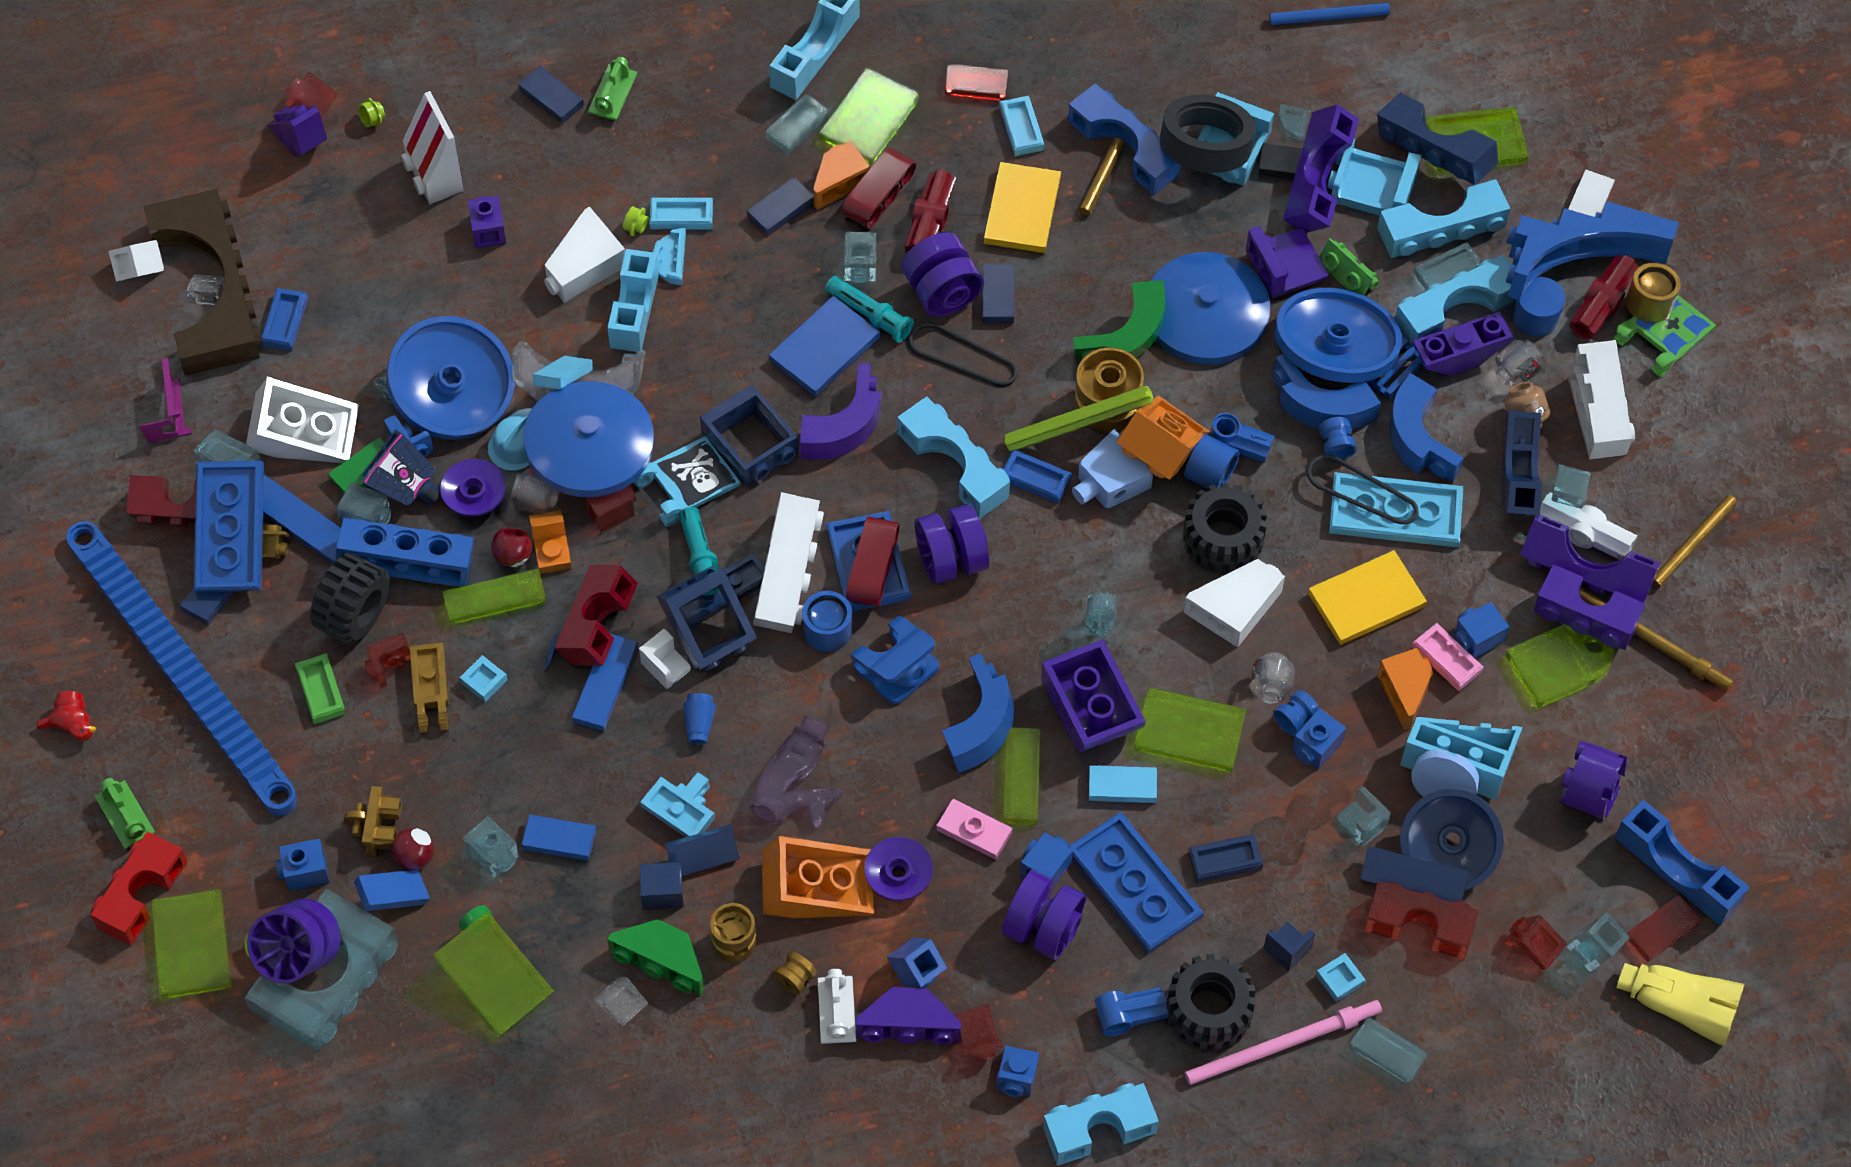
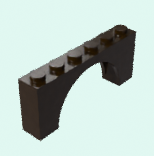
M214 189L143 206L152 241L157 240L159 248L173 246L196 250L214 260L225 274L222 294L211 312L193 326L174 333L185 376L260 358L257 345L263 344L258 326L252 327L251 320L256 319L252 300L246 301L244 294L250 293L246 275L239 276L238 269L244 268L239 249L233 251L232 244L237 243L233 224L227 225L225 220L231 218L227 199L221 201L218 190Z

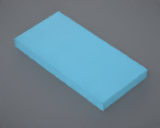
M1334 472L1332 490L1400 520H1407L1413 516L1414 508L1411 504L1360 475ZM1372 476L1415 501L1419 514L1417 519L1408 525L1394 523L1332 495L1330 534L1459 547L1463 486Z

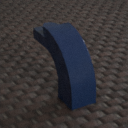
M1507 410L1505 441H1503L1502 498L1504 509L1507 513L1540 515L1543 484L1538 475L1541 412Z

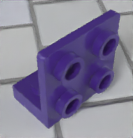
M1260 226L1248 230L1246 252L1272 299L1328 278V272L1303 228H1298L1273 238L1269 235L1265 236Z

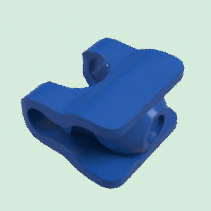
M897 616L887 624L889 634L895 643L893 648L884 652H874L866 646H860L850 654L856 672L891 704L902 702L939 671L938 660L930 654L935 648L933 638L902 616Z

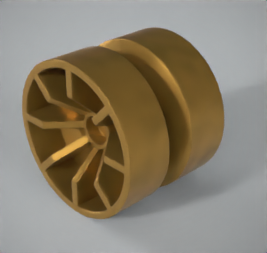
M1100 348L1086 355L1077 369L1075 410L1143 387L1144 371L1140 362L1129 352L1118 348ZM1140 408L1087 427L1101 433H1110L1113 430L1116 432L1123 431Z

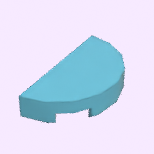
M686 228L671 230L669 235L655 243L653 253H657L659 276L670 284L682 286Z

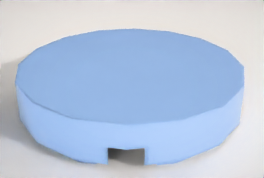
M1441 749L1427 751L1418 757L1411 772L1412 783L1417 792L1423 797L1444 789H1459L1476 795L1480 782L1479 774L1474 765L1465 757L1457 753L1456 756L1449 755L1447 750Z

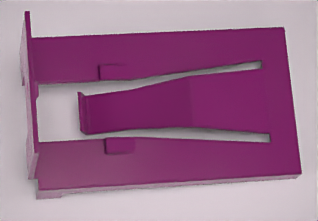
M168 358L162 359L169 419L139 425L148 443L192 434L191 428H184L179 377H172ZM173 416L175 419L176 431L164 433L161 428L163 426L172 425Z

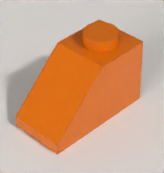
M851 140L842 145H835L828 152L824 153L813 188L814 207L816 210L849 195L870 169L869 164Z
M1418 648L1381 660L1377 674L1404 731L1411 729L1427 692L1430 678L1433 675L1430 662L1427 658H1422Z

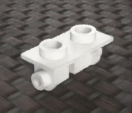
M831 969L826 977L818 978L821 1044L856 1042L852 976L842 975V970Z

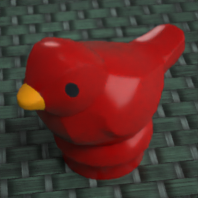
M61 691L57 693L56 700L54 701L55 710L48 717L37 721L38 729L55 727L71 734L81 742L90 740L92 734L96 731V727L90 725L89 714L84 710L86 707L84 695L76 691Z

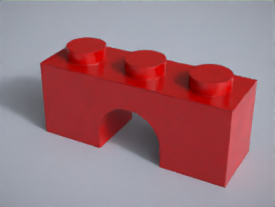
M147 831L142 840L136 841L132 846L129 859L123 868H118L113 874L111 885L104 896H99L94 902L91 917L96 928L132 946L150 920L145 904L134 899L139 889L149 884H157L170 890L188 863L183 849Z

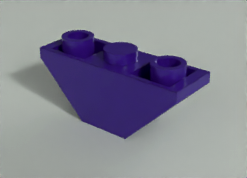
M302 104L298 107L296 105L291 108L286 107L273 115L275 120L268 124L270 129L294 156L302 155L327 140L317 106L305 107Z
M1499 311L1413 340L1412 344L1425 369L1452 376L1482 365L1513 339V335Z
M892 987L856 1017V1038H862L868 1042H880L883 1039H897L899 1042L906 1044L916 1043L918 1040L932 1041L938 1045L960 1042L961 1022L928 988Z

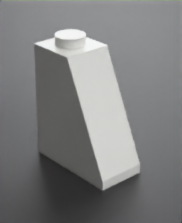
M590 207L583 211L545 264V285L552 295L557 294L564 303L620 271L622 268L625 248Z
M1257 559L1190 592L1186 596L1184 613L1231 644L1239 647L1282 593L1285 576L1275 566L1265 564Z

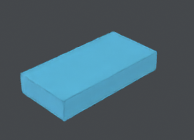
M1029 96L1000 101L999 109L1014 156L1044 151V141Z
M651 198L650 229L686 228V230H712L713 198Z
M563 356L533 373V385L561 390L567 384L573 383L593 370L592 360Z
M1090 766L1089 801L1156 803L1157 768Z

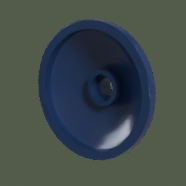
M1444 789L1426 795L1410 809L1402 825L1400 844L1402 854L1468 870L1469 874L1465 890L1479 885L1493 873L1502 856L1504 835L1497 814L1486 801L1468 791ZM1450 833H1457L1459 835L1460 842L1458 845L1449 844L1447 837Z

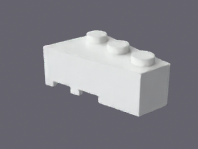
M1616 340L1578 344L1568 380L1589 459L1627 455L1631 442L1635 440V430L1633 424L1629 421Z

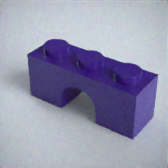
M1553 564L1537 596L1534 612L1539 613L1547 620L1565 624L1577 633L1595 637L1607 646L1626 650L1641 619L1645 603L1614 591L1611 599L1606 604L1601 606L1589 605L1579 595L1584 577Z

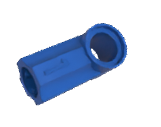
M1220 413L1215 416L1209 432V436L1239 450L1240 455L1263 463L1267 459L1274 439V435L1240 424L1238 418L1230 413Z
M1161 987L1130 994H1124L1122 991H1110L1099 995L1094 1000L1103 1034L1107 1036L1123 1034L1132 1029L1134 1025L1168 1018L1167 1001Z

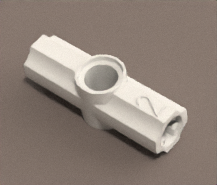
M1551 492L1546 495L1542 502L1540 515L1568 525L1570 541L1578 547L1588 549L1593 546L1620 560L1632 550L1636 542L1637 535L1607 521L1605 514L1596 507L1590 505L1579 507Z

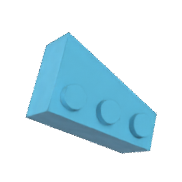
M1417 717L1408 737L1400 765L1413 770L1418 757L1431 750H1447V754L1456 756L1457 753L1471 762L1479 774L1480 782L1477 794L1496 800L1514 754L1522 727L1512 726L1511 730L1491 728V724L1480 723L1479 727L1459 725V721Z

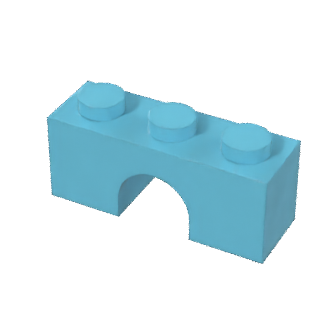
M626 249L620 272L621 288L619 302H613L608 323L609 344L612 349L634 352L642 351L659 276L657 253Z
M1129 1083L1116 1088L1114 1093L1102 1097L1100 1094H1094L1084 1098L1080 1104L1071 1107L1060 1105L1048 1111L1047 1115H1044L1043 1130L1058 1166L1091 1155L1092 1141L1088 1131L1094 1125L1101 1123L1112 1125L1118 1130L1123 1144L1156 1134L1159 1120L1144 1083L1136 1086Z

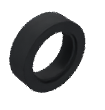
M1190 95L1173 101L1166 108L1160 133V145L1170 159L1186 168L1207 173L1228 172L1241 167L1248 161L1251 155L1256 126L1252 116L1243 107L1230 100L1212 95ZM1196 124L1210 125L1228 132L1234 139L1222 143L1205 142L1187 135L1180 128Z

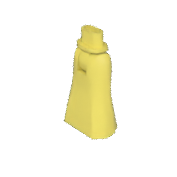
M1625 963L1616 988L1630 992L1631 998H1635L1638 992L1637 1000L1646 1007L1674 1019L1724 1047L1745 984L1695 975L1661 965L1647 966L1641 964L1639 968Z

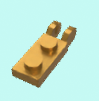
M439 642L410 646L415 710H417L419 732H428L429 724L426 709L437 707L438 726H440V730H448L446 706H449L444 644Z

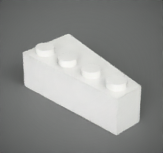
M781 492L776 508L775 521L769 543L770 548L765 562L764 576L753 625L792 633L794 624H801L803 605H799L800 594H807L811 574L805 573L807 561L814 562L817 543L811 542L814 530L820 531L824 512L818 511L819 500Z

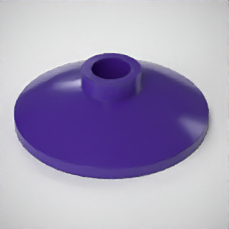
M467 459L454 464L446 471L440 485L441 496L445 505L453 512L468 517L481 516L494 510L502 501L506 490L505 479L499 468L491 462L482 459ZM472 491L479 492L476 495H469V493Z
M892 837L879 842L871 849L865 861V877L871 889L879 896L892 901H905L917 897L928 887L933 874V863L928 851L920 843L905 837ZM901 870L905 875L903 877H894L893 872Z

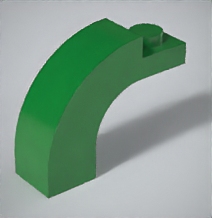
M1164 280L1132 283L1134 308L1129 321L1121 329L1110 334L1073 337L1075 358L1083 359L1094 350L1108 347L1125 350L1135 358L1143 354L1156 340L1164 323L1166 312Z

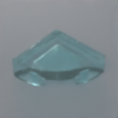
M1280 104L1279 121L1285 132L1293 138L1303 141L1310 110Z

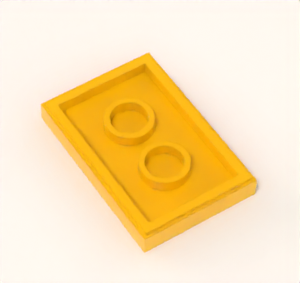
M1000 162L984 236V244L1045 253L1061 171Z
M1395 550L1310 587L1308 591L1310 598L1340 645L1425 608L1427 600Z

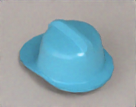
M533 408L518 410L497 425L488 443V453L491 461L498 468L506 471H518L529 465L524 450V427L528 415Z

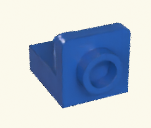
M396 415L384 420L388 438L397 429L424 457L433 451L431 436L428 431L413 436L409 426L406 423L401 425Z
M1005 1045L1000 1070L997 1075L996 1089L1002 1090L1004 1094L1012 1097L1031 1096L1039 1052Z

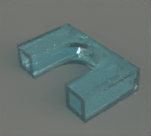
M327 888L317 901L326 906L336 918L340 929V947L349 955L347 969L340 980L324 990L309 992L299 990L288 983L282 984L270 981L261 975L245 996L248 1008L252 1013L317 1052L324 1043L327 1044L333 1039L337 1032V1024L344 1015L348 1016L356 1007L359 994L364 988H369L374 983L378 975V968L384 960L388 961L393 957L398 947V939L392 926Z

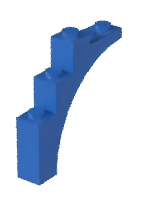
M1607 201L1603 213L1596 212L1595 217L1564 208L1561 219L1554 218L1553 224L1522 215L1518 227L1511 226L1506 242L1512 245L1509 257L1513 258L1506 279V283L1511 284L1508 297L1520 300L1526 288L1540 274L1554 266L1576 259L1627 255L1631 258L1666 264L1679 222Z

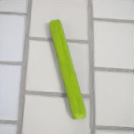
M1143 386L1007 433L1004 442L1008 450L1013 452L1014 449L1019 450L1153 403V394L1148 386Z

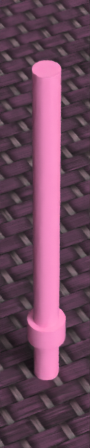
M1378 1000L1356 1008L1351 1006L1338 1010L1335 1016L1186 1071L1185 1077L1188 1084L1192 1085L1337 1029L1343 1028V1030L1353 1028L1358 1026L1359 1021L1382 1013L1381 1005Z

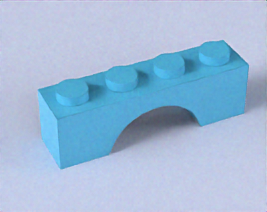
M819 0L814 18L803 38L793 47L785 44L769 65L770 88L797 100L860 17V0Z
M1495 179L1467 187L1464 204L1452 214L1432 216L1420 212L1408 203L1381 211L1377 229L1391 258L1400 255L1409 256L1418 250L1429 247L1438 248L1447 242L1458 239L1466 240L1486 231H1498L1506 226L1510 207Z
M1504 254L1495 259L1489 258L1468 272H1459L1451 280L1441 285H1432L1424 293L1416 297L1410 296L1405 298L1397 306L1395 316L1401 333L1410 339L1409 343L1413 345V340L1443 331L1444 313L1455 305L1475 303L1485 306L1494 312L1515 302L1516 299L1508 297L1511 284L1506 283L1511 263Z
M925 397L897 417V434L917 455L928 452L943 453L952 457L961 465L964 474L959 481V499L964 504L972 505L979 520L1009 499L1010 479L1006 472L1001 468H996L989 461V457L984 449L980 446L976 447L969 440L966 431L960 425L955 426L952 423L945 409L940 404H934L928 397Z

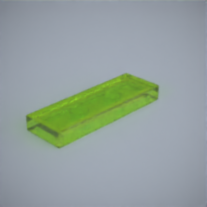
M539 568L442 591L450 625L547 602Z
M1010 728L1006 736L1003 819L1005 824L1037 825L1040 729Z

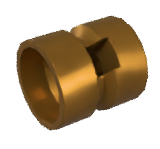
M737 903L724 904L716 909L710 921L712 946L718 958L729 963L745 961L753 954L757 943L753 914L747 907Z

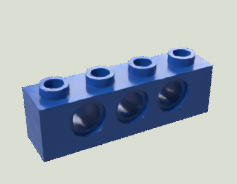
M343 518L336 546V560L346 553H353L385 569L390 577L466 588L473 559L474 537L435 532L428 529L408 528L395 524L369 522L363 519Z

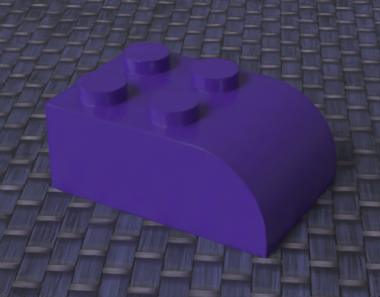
M1103 639L1042 662L1041 682L1071 741L1080 752L1145 727L1146 721Z

